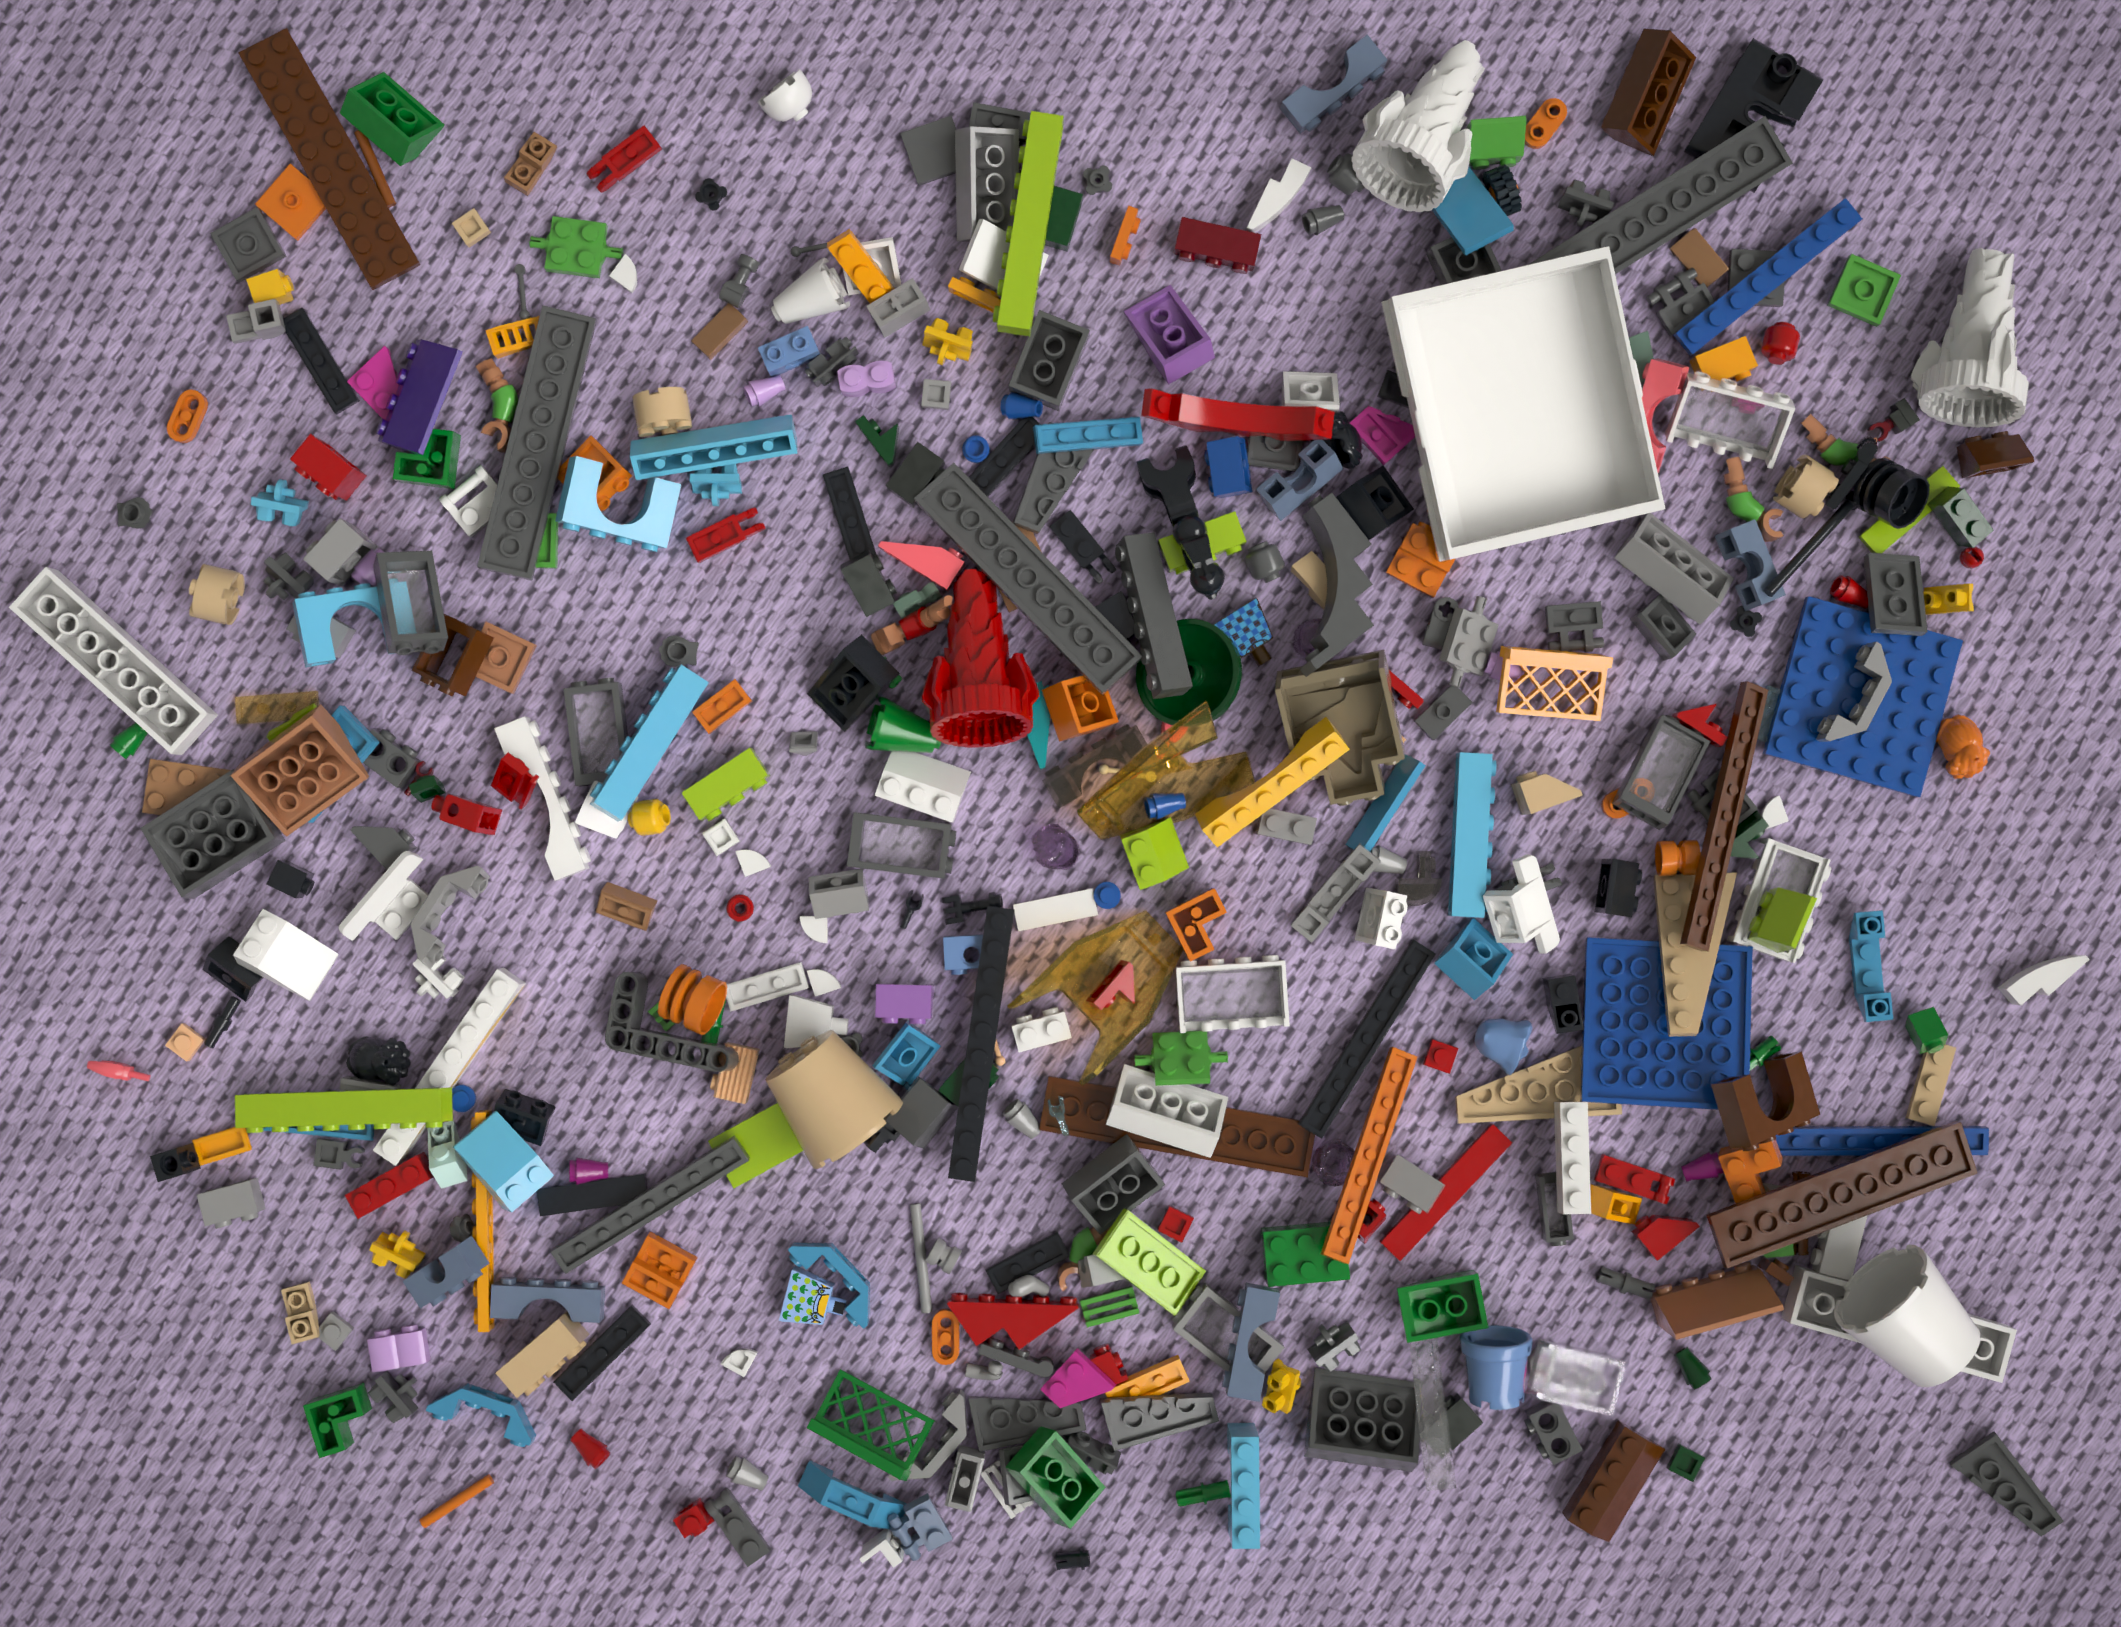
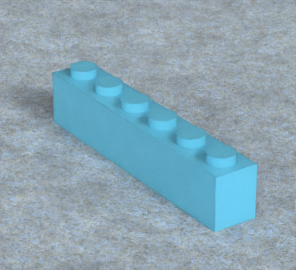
M792 414L633 440L630 446V459L636 480L798 453L797 436Z
M682 664L675 669L671 667L662 680L666 683L662 691H655L648 702L651 705L646 715L642 713L634 724V727L637 728L632 738L627 736L621 744L619 750L622 751V754L617 761L612 759L604 773L608 776L603 784L598 782L590 793V796L593 798L590 805L617 822L622 821L709 683Z
M1456 753L1448 916L1484 918L1485 912H1487L1483 895L1486 893V885H1490L1491 869H1487V858L1492 856V842H1488L1489 831H1492L1494 826V816L1490 814V803L1494 804L1495 788L1491 787V776L1496 775L1497 765L1496 760H1492L1493 754Z

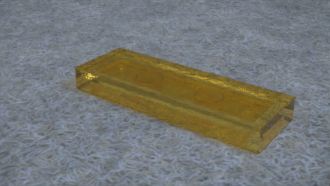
M318 691L235 697L237 724L289 721L293 714L311 704L319 705Z

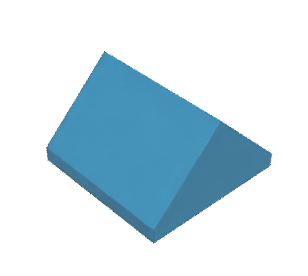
M907 1020L872 1066L902 1086L906 1082L912 1084L941 1046L914 1024H909V1020Z

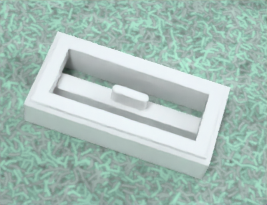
M999 1459L981 1471V1476L1012 1519L1016 1514L1024 1511L1026 1507L1034 1504V1501L1016 1504L1014 1509L1011 1506L1005 1505L1004 1495L989 1475L990 1472H993L1003 1487L1002 1475L997 1469L1000 1466Z

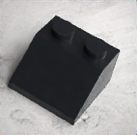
M1384 465L1356 481L1336 497L1368 540H1371L1414 510Z
M1602 859L1594 912L1632 917L1633 912H1636L1638 908V896H1635L1636 885H1640L1642 880V869H1639L1640 863L1618 859Z

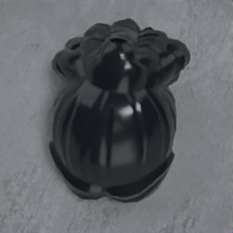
M1343 411L1334 413L1331 439L1322 440L1336 453L1342 467L1353 469L1360 464V460L1363 457L1360 434L1349 423Z
M368 1036L362 1037L350 1045L348 1049L349 1057L346 1062L347 1068L355 1077L367 1080L382 1079L390 1085H396L400 1078L407 1077L408 1068L411 1065V1060L408 1058L410 1052L404 1042L397 1041L394 1038H389L385 1041Z

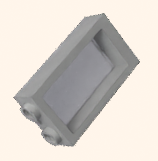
M1205 1282L1202 1287L1199 1285L1195 1287L1189 1296L1191 1301L1185 1309L1182 1307L1177 1315L1172 1317V1321H1174L1172 1328L1218 1366L1229 1371L1231 1360H1227L1229 1343L1234 1344L1236 1333H1232L1234 1317H1239L1240 1309ZM1259 1326L1250 1336L1248 1355L1265 1373L1285 1347L1280 1340L1262 1326Z

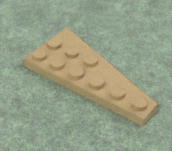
M1737 873L1726 874L1709 952L1699 951L1680 944L1696 875H1655L1653 878L1668 1037L1696 1036L1699 1032Z
M1582 1046L1455 1096L1457 1124L1555 1118L1554 1102H1580ZM1588 1102V1116L1622 1115V1104Z

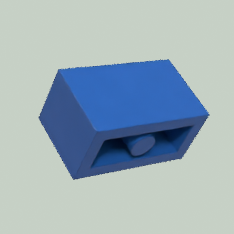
M1236 436L1206 442L1207 450L1204 452L1207 466H1210L1211 476L1208 478V484L1211 493H1214V496L1219 498L1252 493L1245 439Z

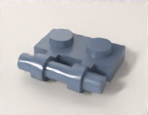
M928 1493L904 1505L905 1516L899 1518L897 1513H893L887 1518L891 1525V1532L895 1537L899 1538L904 1553L909 1555L912 1561H916L921 1557V1553L918 1550L921 1545L924 1544L928 1552L953 1540L949 1528ZM914 1526L917 1533L910 1536L907 1530Z

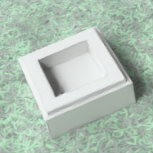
M723 819L702 833L716 856H719L740 842L726 819Z

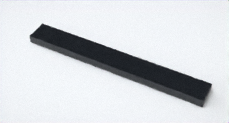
M1414 939L1411 940L1299 1120L1298 1125L1320 1139L1323 1138L1436 953Z

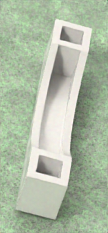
M524 716L494 728L504 754L506 755L509 752L514 757L521 759L529 768V773L533 777L536 774L539 776L537 783L545 796L550 817V834L545 858L554 881H560L590 869L588 862H591L589 852L585 846L581 848L577 838L581 836L579 827L575 821L571 822L568 812L571 811L569 802L565 796L561 797L558 787L561 786L560 779L556 771L551 772L548 761L551 760L550 754L545 745L541 746L537 737L541 735L537 722L535 720L531 721L529 717Z

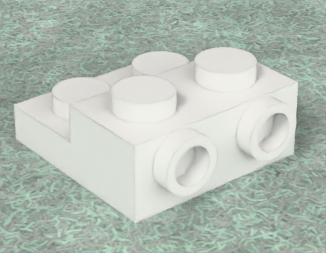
M1366 887L1355 940L1396 950V945L1399 943L1402 935L1400 928L1402 918L1407 912V896Z

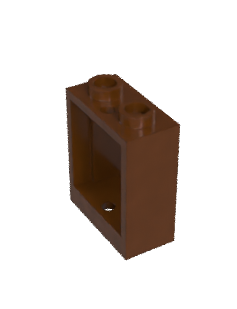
M444 614L448 635L444 651L433 654L420 652L411 671L421 675L420 681L432 687L439 684L438 690L453 697L456 692L466 697L494 637ZM433 625L430 633L436 632L435 625ZM458 632L468 637L469 640L450 680H447L437 675V672Z

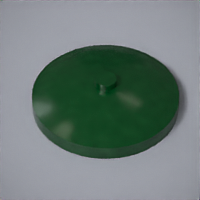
M1181 619L1177 620V625L1193 686L1184 695L1153 699L1152 692L1148 689L1146 683V667L1142 664L1141 660L1137 663L1136 685L1141 701L1154 717L1174 727L1196 728L1215 721L1231 706L1240 688L1242 664L1236 645L1222 629L1204 620Z

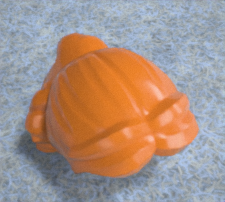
M1959 714L1952 718L1941 720L1936 743H1938L1945 759L1948 761L1945 766L1946 771L1954 779L1972 778L1974 774L1982 772L1983 767L1988 763L1987 759L1990 751L1983 747V736L1977 725L1968 717Z

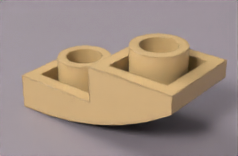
M1311 551L1291 566V572L1309 589L1308 595L1324 610L1327 596L1325 564Z
M310 1281L283 1288L281 1292L288 1315L285 1321L291 1344L320 1337L317 1309Z

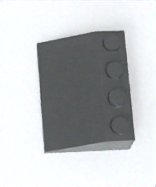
M234 769L140 828L180 896L183 898H197L285 842L278 827L230 776Z
M1315 1368L1306 1427L1304 1457L1413 1472L1419 1460L1423 1383L1335 1370L1328 1372L1326 1369Z

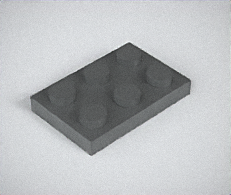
M1867 553L1864 556L1871 633L1914 636L1926 634L1927 622L1920 557Z

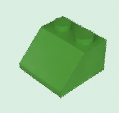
M1526 116L1474 119L1469 122L1467 128L1473 134L1469 166H1473L1474 170L1487 169L1491 164H1500V166L1506 164L1508 167H1514L1516 163L1520 162L1524 156Z

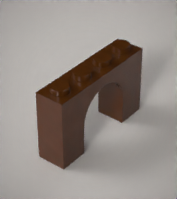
M1802 1051L1780 1054L1764 1061L1773 1094V1105L1768 1117L1760 1108L1750 1074L1727 1077L1711 1084L1730 1149L1742 1148L1743 1151L1759 1148L1758 1143L1774 1141L1777 1139V1134L1791 1133L1794 1131L1793 1127L1808 1125L1811 1123L1810 1119L1820 1115Z

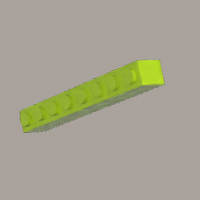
M1031 111L1030 120H1024L1022 136L1027 137L1026 146H1020L1018 163H1023L1021 173L1016 172L1014 189L1018 190L1017 200L1012 199L1010 216H1014L1013 226L1007 227L1006 242L1010 243L1009 252L1003 253L1001 269H1006L1004 279H999L997 296H1001L1000 306H995L993 322L997 323L998 332L1030 336L1064 126L1063 115Z
M452 1087L235 1095V1128H246V1133L263 1132V1127H272V1132H288L289 1127L297 1126V1132L314 1131V1126H322L323 1131L340 1130V1125H348V1130L365 1129V1124H374V1129H391V1124L400 1123V1129L417 1128V1123H425L426 1128L443 1127V1122L453 1121Z

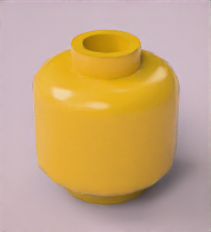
M659 799L638 801L634 803L631 812L628 813L630 827L634 828L635 832L641 836L660 834L665 831L671 821L668 806Z

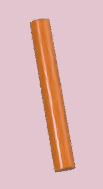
M490 1474L486 1475L420 1518V1524L423 1528H427L494 1484V1480Z

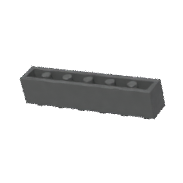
M1155 533L1126 535L1116 545L1115 557L1117 562H1120L1122 569L1121 581L1123 587L1127 590L1128 610L1133 614L1135 622L1134 635L1139 639L1140 654L1142 655L1141 662L1145 665L1147 671V687L1152 692L1153 699L1184 695L1193 685Z

